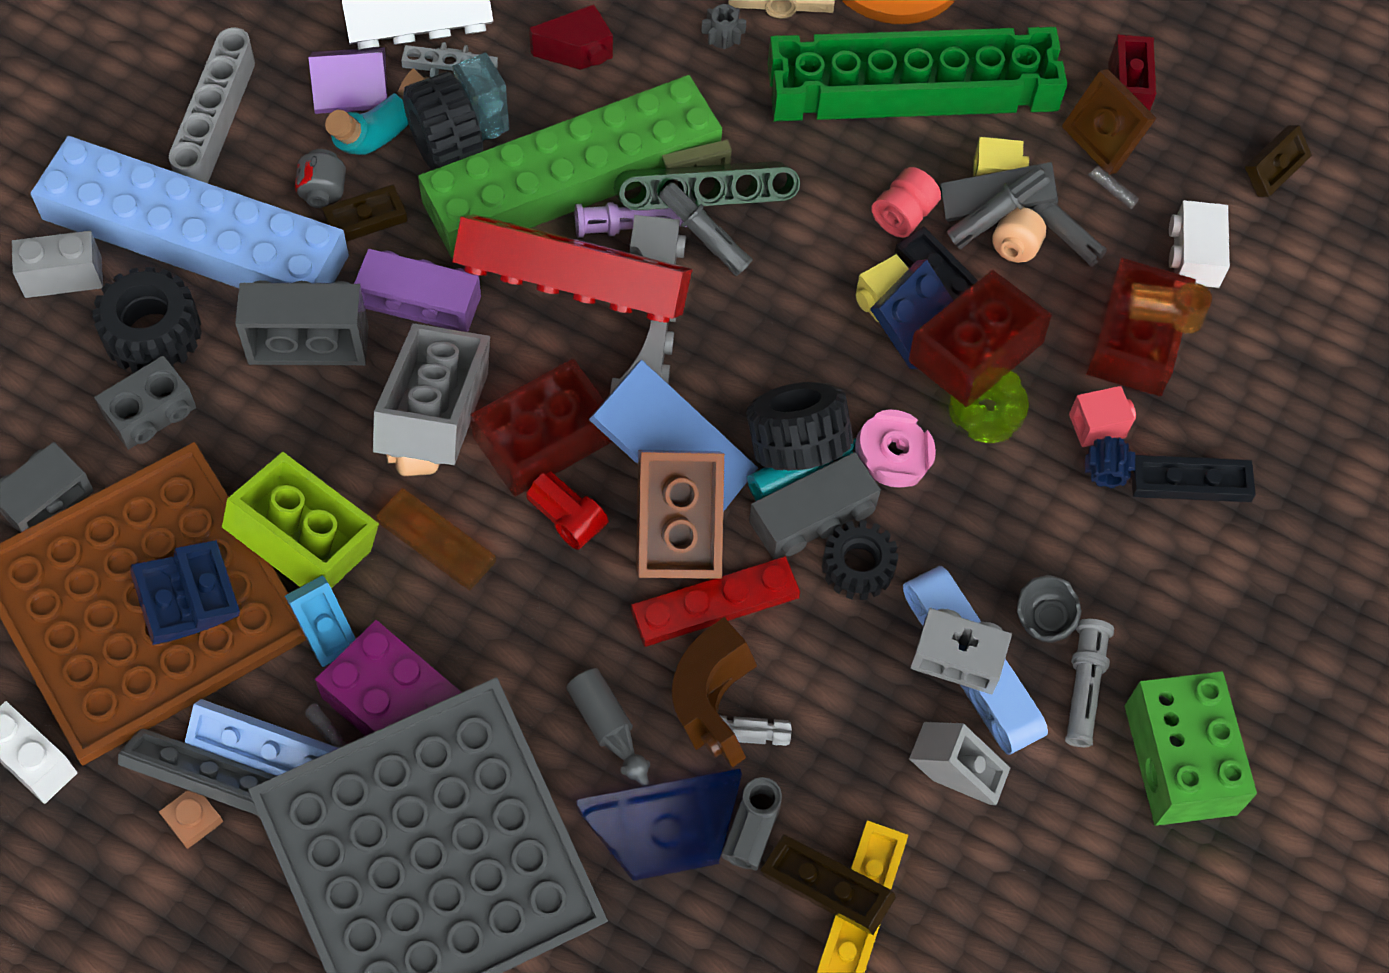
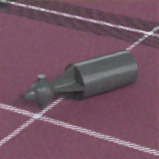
M594 668L579 674L566 686L567 692L599 745L607 747L624 760L621 773L646 787L649 785L647 772L648 768H650V762L643 756L634 753L630 732L633 728L632 723L599 669Z

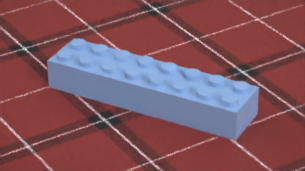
M67 136L31 191V196L42 220L76 232L91 231L96 239L239 288L240 283H254L255 281H268L271 283H294L296 281L334 283L349 257L344 230L71 136Z

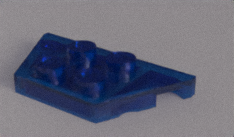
M741 768L577 799V809L633 881L716 865L720 862L740 786Z

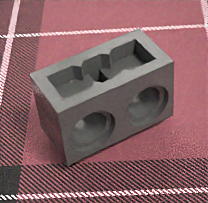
M164 355L94 397L103 418L128 450L137 444L148 442L155 433L171 423L183 420L192 410L197 408L189 387ZM171 392L168 396L159 397L164 393ZM137 413L132 418L124 419L126 416L130 414Z

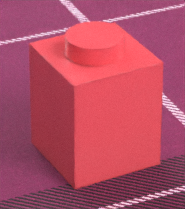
M1122 386L1077 395L1069 416L1083 448L1094 445L1096 439H1103L1106 436L1117 439L1119 437L1122 439L1126 438L1136 419V412L1133 402L1126 398Z

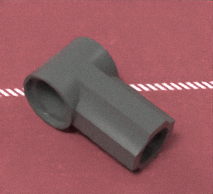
M765 777L754 778L744 788L740 807L721 855L723 859L729 861L732 865L743 869L758 870L773 825L780 812L782 793L775 781ZM764 794L771 798L773 805L769 809L759 810L753 807L750 799L755 795Z

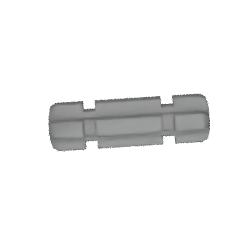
M720 715L735 733L739 742L766 744V740H770L772 745L787 746L791 741L792 726L788 720L774 719V723H768V719L734 716L733 720H727V716Z

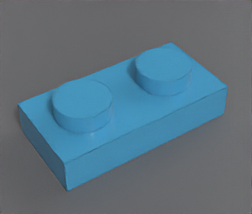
M323 575L285 595L312 651L322 667L332 663L356 639L328 581Z

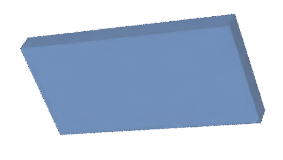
M643 360L636 363L589 418L598 429L637 464L638 450L720 451L724 453L723 511L747 483V476L758 469L751 460Z

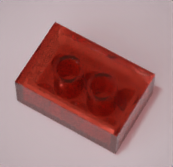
M1121 258L1110 284L1086 375L1161 397L1173 374L1196 279Z
M991 270L914 332L909 362L967 408L1044 343L1052 314L996 271Z
M574 358L470 414L473 438L514 497L530 489L533 481L542 473L546 474L551 471L557 474L613 442L589 420L604 402V399Z

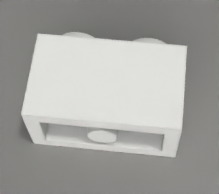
M1183 200L1178 214H1173L1169 223V236L1174 237V245L1171 247L1169 255V267L1174 268L1175 283L1219 288L1230 267L1228 205Z
M7 701L0 706V763L40 801L46 804L77 774V771L66 756Z

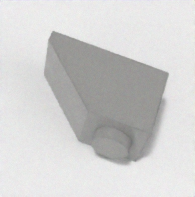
M924 722L909 758L934 782L989 805H997L1010 771V767L964 723Z

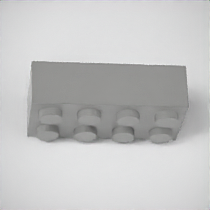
M413 323L374 410L373 452L388 454L398 458L406 457L424 460L434 464L455 465L488 376L490 336Z

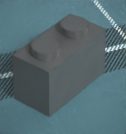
M53 442L45 449L38 450L32 454L28 462L15 472L0 479V513L21 533L82 501L94 490L85 472Z

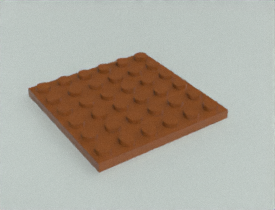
M195 442L0 543V618L82 766L127 742L139 730L143 728L150 729L307 640L285 598V595L289 593L271 564L222 528L227 498L229 496ZM217 540L240 610L239 616L199 633L152 645L130 573L132 564L174 557L175 548Z

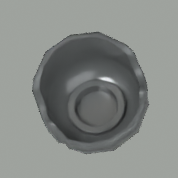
M1044 575L1031 579L1021 589L1017 602L1018 617L1026 632L1034 639L1047 643L1066 639L1079 625L1082 612L1080 600L1070 583L1065 579Z

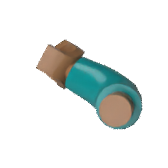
M413 68L401 82L397 94L393 93L371 110L362 114L357 112L347 113L344 110H335L330 113L326 119L325 127L327 132L331 134L334 145L348 154L366 155L387 144L409 125L403 103L404 87L429 77H423Z

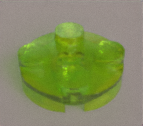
M978 368L961 373L949 399V413L953 423L957 427L960 425L969 432L968 437L979 442L997 443L1012 437L1013 432L1023 425L1029 408L1028 396L1020 384V377L1012 371H1002L995 368ZM984 399H990L997 405H995L993 411H987L986 406L979 405V402Z

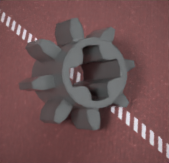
M722 4L714 9H707V19L702 20L701 32L702 34H708L709 45L713 44L715 47L726 49L734 44H741V34L746 32V20L739 19V8L735 9L731 5Z

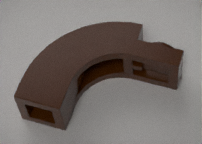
M724 617L699 635L683 654L673 678L672 701L677 717L695 750L705 745L714 758L722 755L733 768L743 761L746 756L735 733L718 714V707L726 690L738 679L756 668L757 664L747 642Z

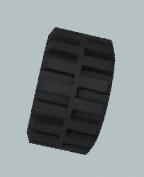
M447 71L404 87L403 103L406 117L417 147L431 170L483 152L482 135L474 109L464 88L453 74Z
M146 267L145 271L139 272L138 268L130 269V274L123 276L121 273L113 277L115 282L112 285L106 283L101 288L104 295L96 296L94 301L96 309L92 310L94 325L108 356L112 361L116 360L120 368L126 370L130 367L132 373H135L163 355L174 368V363L180 362L183 364L188 360L186 353H194L198 347L196 340L201 339L202 333L199 326L201 325L200 317L188 286L184 285L180 277H172L171 272L165 269L157 273L155 267ZM150 314L164 315L158 323L150 327H131L143 316Z
M801 382L784 385L757 397L747 407L746 414L755 459L757 462H761L762 466L788 471L814 468L838 459L851 448L853 443L846 394L841 388L832 384Z

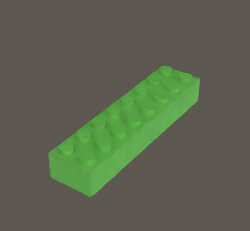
M687 75L418 175L421 199L450 257L453 258L461 216L476 214L527 228L535 227L574 212L575 204H582L584 208L615 196L613 189L614 181L622 172L666 168L662 155L721 141L722 127L691 76ZM631 182L627 185L625 191L641 186V183Z

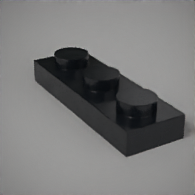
M1136 455L1135 470L1131 471L1133 497L1252 502L1256 496L1252 460Z

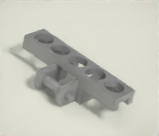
M442 42L441 48L437 49L405 45L401 59L402 68L430 71V77L438 75L439 69L461 72L460 83L462 86H466L468 76L495 80L496 68H498V57L472 54V52H468V45H464L463 50L447 48L445 42ZM407 56L418 57V59L412 60L409 59ZM446 57H454L456 59V62L453 64L444 63ZM479 66H487L490 68L482 69Z

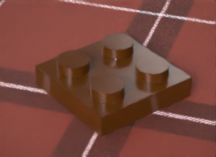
M1106 69L1098 72L1061 127L1108 175L1119 171L1157 118Z

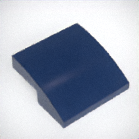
M217 540L175 548L174 557L132 564L131 577L152 645L199 633L227 622L240 614Z

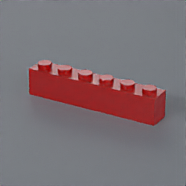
M476 214L460 217L452 261L453 263L464 265V271L470 274L486 276L487 272L500 274V280L505 283L523 285V281L537 284L536 290L544 293L559 294L560 290L573 293V299L576 301L595 304L597 299L609 302V308L623 313H632L633 309L647 312L646 318L663 323H668L670 318L674 319L683 315L692 274L691 268Z

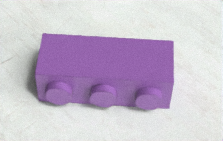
M368 249L354 284H360L365 309L464 332L469 331L481 298L479 275L467 273L462 268L451 269L439 266L424 259L414 260L401 257L391 251L381 252Z

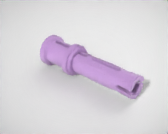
M608 202L606 206L584 208L582 204H575L577 238H583L585 234L608 233L609 236H615L619 234V230L633 229L634 215L665 216L659 218L679 219V227L683 220L671 208L630 210L627 207L618 208V205L613 202Z

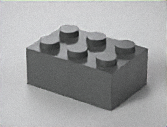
M255 281L254 283L239 284L235 324L248 365H366L369 325L360 284H351L345 281L334 283H310L307 281L271 283L268 281Z

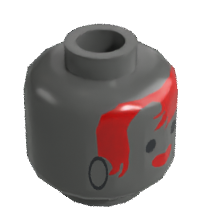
M315 149L302 156L298 160L295 191L298 196L305 200L308 205L315 208H322L336 203L342 198L346 175L344 163L335 153L325 149Z

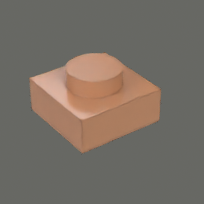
M189 790L159 811L162 818L186 849L223 823L221 816L205 796Z

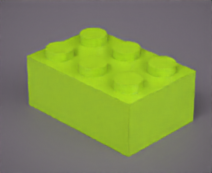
M281 452L227 498L222 523L223 529L298 586L302 587L323 575L331 588L371 552L379 526L378 522L284 452Z

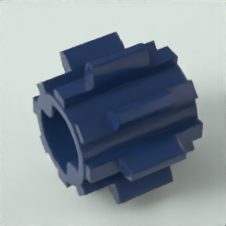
M1106 436L1103 439H1096L1094 445L1089 447V454L1085 455V473H1091L1092 482L1095 481L1097 486L1115 488V486L1119 485L1123 486L1126 484V480L1131 478V471L1135 470L1136 453L1129 452V443H1125L1124 439L1120 437L1117 439Z

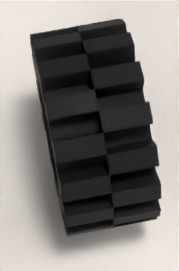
M860 520L858 527H854L853 521L846 522L844 530L841 526L834 529L833 536L830 535L827 539L822 558V572L826 573L825 580L828 585L834 582V591L840 594L844 589L847 591L846 598L852 600L854 593L860 594V600H867L869 593H872L873 597L880 595L882 588L886 590L889 587L898 562L896 542H889L891 534L887 530L880 534V525L876 523L873 524L872 529L866 528V520ZM851 549H863L873 555L875 566L866 572L855 571L847 566L844 556Z

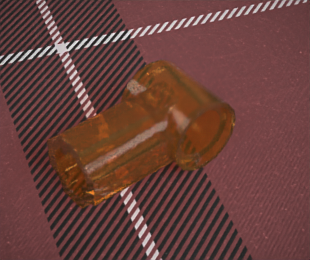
M1133 283L1128 315L1131 319L1171 323L1173 328L1179 332L1194 333L1203 327L1212 303V294L1208 288L1199 283H1187L1179 289Z

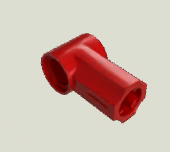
M551 471L546 474L542 473L536 478L526 493L527 500L554 523L555 529L561 538L576 550H580L609 523L606 513L593 499L587 496L581 498Z

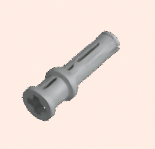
M1082 619L1079 621V625L1076 628L1080 634L1077 652L1072 655L1071 660L1074 669H1076L1065 742L1082 748L1093 745L1101 675L1109 668L1110 660L1106 657L1108 641L1114 635L1113 625L1098 619Z

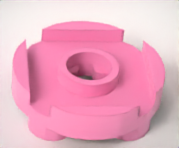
M883 410L869 419L858 432L855 441L856 454L875 481L890 487L914 486L918 484L934 463L936 449L933 437L928 430L924 433L921 427L916 424L918 419L911 414L899 410ZM891 442H895L897 448L903 450L904 453L896 455L888 449V446Z

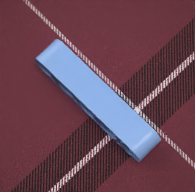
M939 565L903 584L905 598L922 626L924 625L929 608L935 610L949 609L957 612L964 619L977 623L981 622L952 576L943 566ZM959 644L958 649L965 651L966 646ZM1006 659L993 694L960 685L992 736L1006 754L1011 755L1048 734L1044 717Z

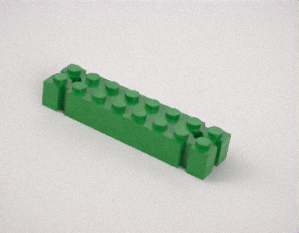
M1031 27L1027 29L1026 35H1015L1014 28L816 34L813 36V42H800L799 35L770 36L767 65L770 87H772L774 121L803 120V113H816L817 120L1016 113L1018 105H1028L1030 112L1059 111L1067 87V79L1063 61H1057L1061 50L1057 28Z

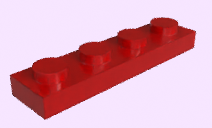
M785 556L722 576V579H712L632 604L631 612L643 645L647 647L710 627L724 617L729 621L799 599L800 589Z

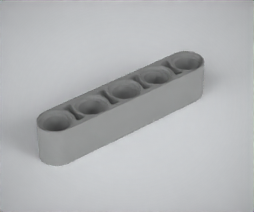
M227 28L220 32L216 38L169 152L168 158L173 172L208 183L255 66L248 33L241 28Z

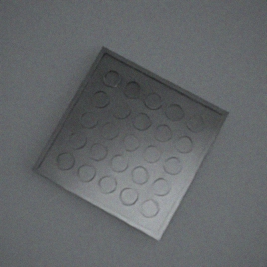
M497 677L248 789L326 973H503L608 922Z

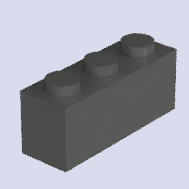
M856 452L752 503L749 523L773 560L784 554L792 556L803 550L807 543L819 536L825 539L833 535L834 529L838 526L842 527L843 524L853 519L860 521L869 517L876 510L881 489Z

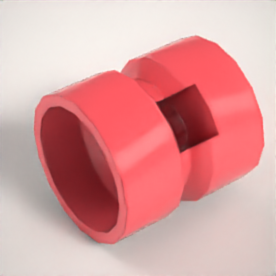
M914 167L905 168L892 182L890 189L884 191L873 203V216L877 223L889 234L900 238L908 237L923 220V217H926L939 203L941 191L935 180L925 171Z

